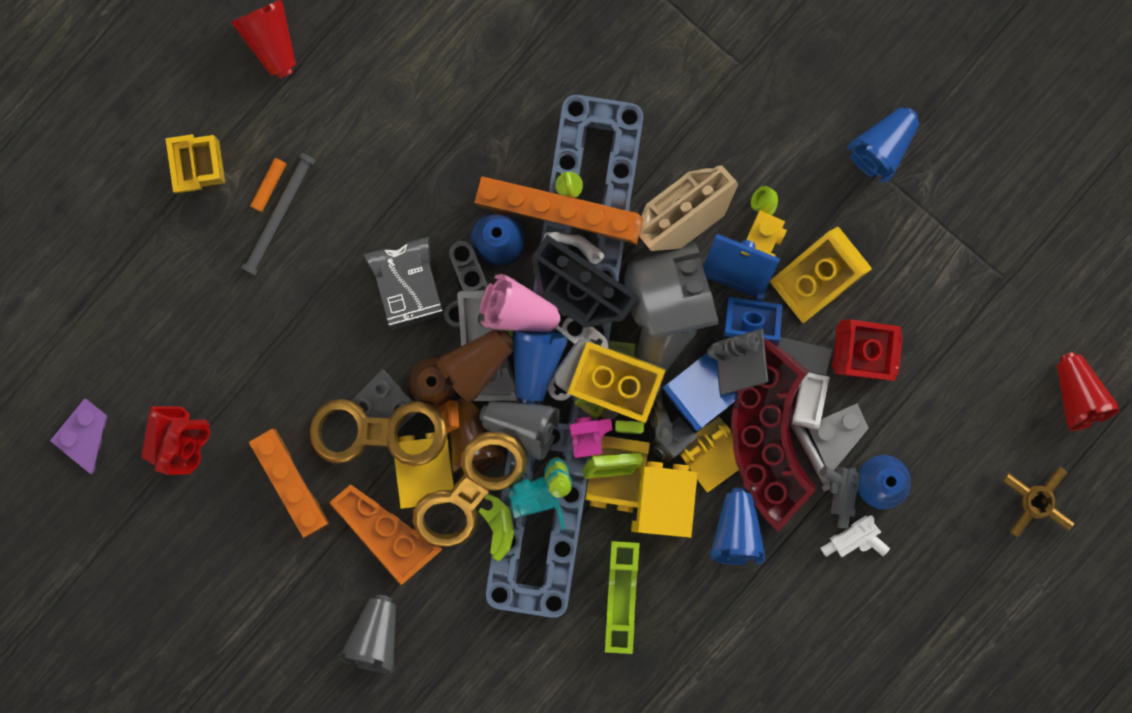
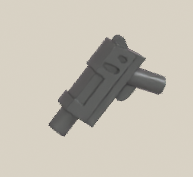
M661 384L650 411L649 419L655 429L656 439L661 440L664 444H669L672 441V424L663 402Z
M823 466L820 470V475L831 481L830 492L833 493L831 514L839 515L837 528L848 529L850 516L855 517L854 506L856 492H858L860 473H857L856 468L846 469L844 467H837V470L834 471L827 466Z

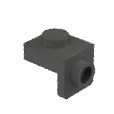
M680 416L671 423L672 441L669 444L662 443L656 437L650 442L654 453L660 459H665L668 463L698 437Z

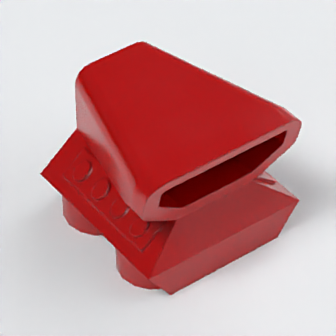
M151 406L141 457L155 465V471L167 475L192 474V471L198 467L201 461V447L210 437V424L208 421L189 420L190 414L179 406Z

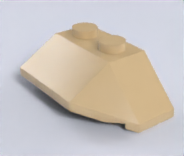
M722 165L715 168L689 171L646 204L642 213L644 219L639 234L640 239L651 251L683 248L725 216L737 189V181Z

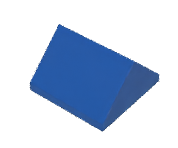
M729 297L722 339L733 338L763 329L764 339L766 338L778 346L780 341L782 305Z

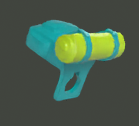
M554 457L546 465L544 476L532 481L526 478L513 484L514 487L509 489V498L515 518L556 507L563 531L566 530L559 497H563L570 492L572 479L566 462L559 457Z

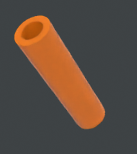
M274 158L250 205L252 208L260 212L263 211L287 165L285 162Z

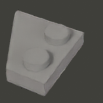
M857 403L821 419L818 430L810 428L808 430L825 466L835 470L868 430V426Z

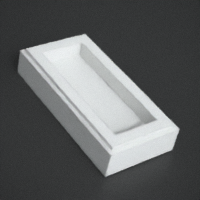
M811 372L808 373L798 389L791 424L814 430L819 429L830 377Z

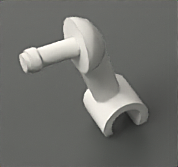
M546 232L544 234V238L546 235H549L559 243L576 246L592 264H597L604 258V254L599 248L580 235L561 234L559 232Z

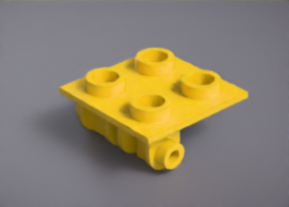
M720 417L697 432L696 435L698 437L679 453L690 470L698 472L697 479L707 493L739 470L734 457L731 430Z

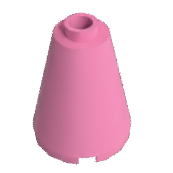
M503 274L496 275L494 277L498 279L494 285L489 283L480 307V314L485 315V321H481L484 327L499 330L549 333L558 326L560 321L558 308L509 276Z

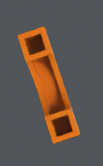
M272 428L250 441V446L303 538L329 525L328 519L300 476L277 430Z

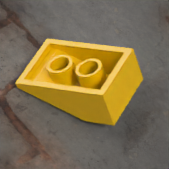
M836 227L828 231L772 278L770 283L800 321L805 323L865 276L872 268L842 230Z
M587 341L568 394L646 423L666 369Z

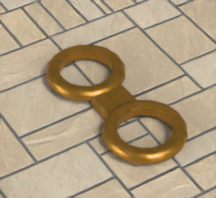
M337 399L327 402L317 410L312 417L309 434L310 443L315 452L328 462L336 464L350 462L359 456L366 446L388 447L391 455L402 464L414 467L428 464L438 457L445 446L447 427L441 412L430 403L421 401L409 402L396 409L390 418H369L363 408L354 401ZM345 410L351 413L357 421V438L353 445L345 451L333 452L325 446L322 440V426L330 414L335 411ZM412 413H424L430 417L434 424L435 436L433 443L421 454H408L402 450L398 443L397 432L399 425L405 417Z
M487 432L477 435L470 440L461 454V467L464 471L463 477L451 490L440 489L433 491L418 501L413 510V524L417 533L426 542L442 547H452L462 544L469 539L478 523V513L475 507L489 490H502L511 487L523 476L527 466V456L523 446L514 437L502 432ZM490 444L501 445L513 453L516 464L513 470L506 476L489 478L481 475L475 469L472 463L475 452L481 447ZM439 502H451L458 505L465 512L467 521L464 527L456 533L449 535L439 534L432 531L425 523L424 514L427 509Z

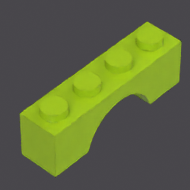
M611 541L605 652L633 654L639 543Z

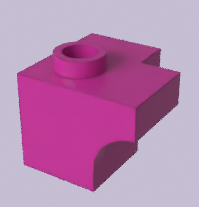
M591 417L574 419L575 424H570L575 458L602 454L601 439L605 433L613 430L611 419L591 421Z

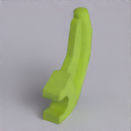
M486 494L485 499L492 501L493 507L488 511L480 508L479 512L489 523L493 531L490 551L493 554L492 558L495 561H501L510 551L514 536L511 510L499 498Z

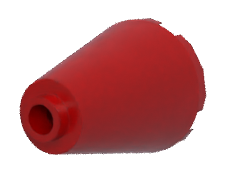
M282 0L273 2L232 21L233 27L271 76L277 74L278 78H282L293 73L291 67L295 66L296 62Z
M1071 352L1059 358L1061 362L1056 366L1066 424L1070 431L1089 428L1092 426L1091 423L1098 420L1101 423L1119 413L1120 410L1117 402L1082 355H1076L1075 352Z

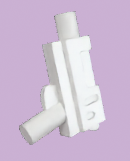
M870 515L868 517L864 516L851 524L850 528L839 535L829 538L830 542L821 547V550L826 557L835 551L843 557L857 547L861 551L874 548L880 555L884 556L890 548L876 537L881 531L874 524V517Z

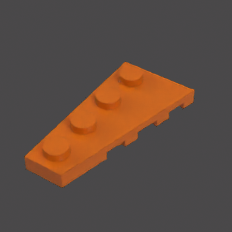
M351 484L329 502L400 586L443 550L439 546L426 542L415 529H412L402 522L401 519L379 506L378 503Z

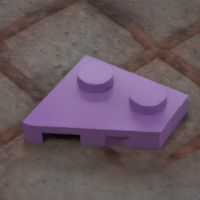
M84 399L50 441L86 471L93 474L96 469L95 463L98 450L101 447L102 433L105 429L107 415L89 400Z

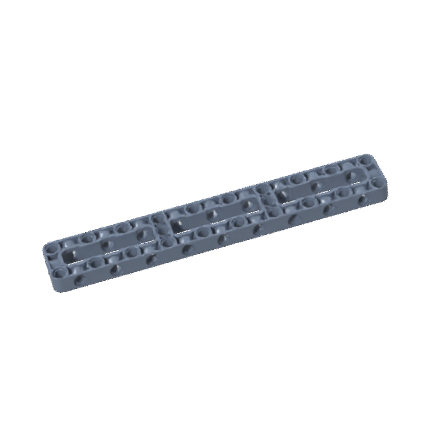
M583 95L569 96L562 106L549 192L558 194L556 191V181L562 173L574 172L580 176L587 127L614 131L602 205L629 211L643 124L641 108L636 104ZM572 104H579L583 107L584 111L580 116L574 117L569 114L568 108ZM632 112L636 115L637 121L635 124L627 125L622 120L623 114ZM564 157H570L575 161V166L571 170L561 168L559 163ZM616 166H626L629 170L628 176L623 179L617 178L613 173ZM544 221L541 243L546 232H559L570 235L571 227ZM597 235L596 247L604 254V258L599 263L592 265L602 272L609 273L618 282L624 242ZM535 277L533 292L539 295ZM612 322L596 325L603 329L607 342H609ZM591 340V342H593L594 344L600 346L602 344L601 340H598L596 342ZM545 396L542 401H537L536 405H544ZM573 396L568 425L559 423L558 427L553 426V429L560 433V440L556 444H552L550 450L564 452L563 460L569 468L572 487L578 490L579 498L574 503H568L563 497H559L566 530L562 531L555 507L543 587L516 583L526 515L514 517L510 504L509 487L502 489L501 501L511 510L516 544L513 548H510V551L501 561H495L491 557L486 600L493 608L552 618L563 615L567 609L587 478H584L582 469L591 458V456L575 458L570 424H575L574 419L591 416L574 404L576 398ZM519 399L518 401H516V403L524 404V403H521V402H520L521 399ZM509 449L504 476L511 472L516 464L515 457ZM526 454L527 466L521 480L528 478L532 481L535 459ZM560 541L567 542L571 548L570 553L565 557H560L555 553L554 547ZM497 587L504 588L508 593L507 600L502 603L496 602L492 597V592ZM550 596H558L561 599L562 606L559 610L551 611L547 608L546 601Z

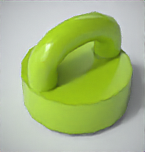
M565 172L557 178L556 191L559 195L577 198L581 194L583 182L576 173Z
M768 186L758 188L751 198V207L758 213L760 210L770 215L775 213L778 206L777 193Z

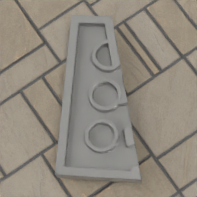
M460 291L457 293L461 346L494 330L486 328L481 324V321H485V315L480 314L481 302L485 291ZM508 358L480 395L473 401H518L521 399L516 396L515 378Z

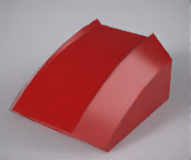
M852 319L841 320L835 330L834 356L831 363L835 374L895 381L900 369L903 340L901 327Z

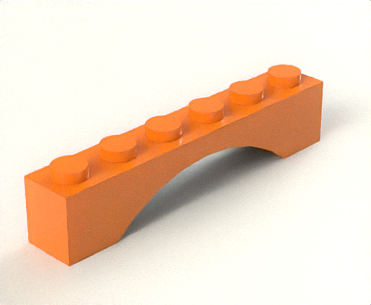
M481 176L474 202L485 209L553 222L636 245L644 219L635 212Z

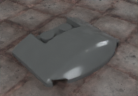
M695 241L688 243L681 249L657 250L631 256L625 271L624 286L637 294L639 298L631 308L630 313L639 327L643 325L650 330L648 332L650 337L655 339L718 324L712 294Z

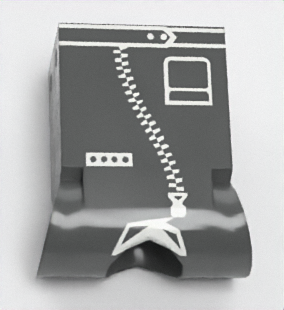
M429 236L407 242L398 250L381 249L363 254L376 276L391 330L444 316L430 266Z

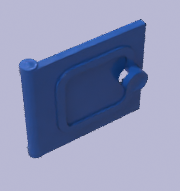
M716 234L703 269L707 279L756 297V300L761 302L764 299V292L780 258L755 249V243L750 240H743L739 243ZM741 251L750 254V256L742 254Z

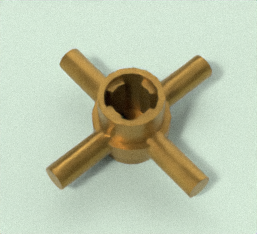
M1059 466L1044 486H1033L1030 488L1011 473L1004 477L1003 482L1022 496V507L1024 510L1023 514L1009 532L1018 538L1033 518H1044L1047 516L1066 531L1073 527L1074 522L1054 508L1055 497L1053 491L1067 475L1068 472ZM1039 494L1043 496L1042 503L1045 505L1042 509L1031 506V500Z

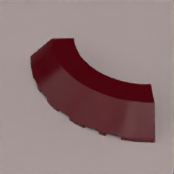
M765 338L768 382L737 391L736 394L739 398L734 401L731 426L734 457L745 489L752 494L755 506L764 518L779 532L817 489V486L809 479L800 466L790 437V413L793 400L809 371L789 353Z

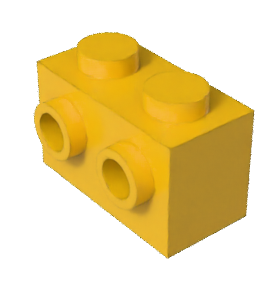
M760 210L746 240L755 243V249L775 256L771 252L775 243L780 245L787 230L782 228L785 221ZM741 251L742 254L750 256V254Z

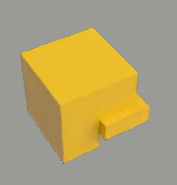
M191 134L165 138L174 193L201 190L204 186L225 183L220 143L214 135L194 138V135Z

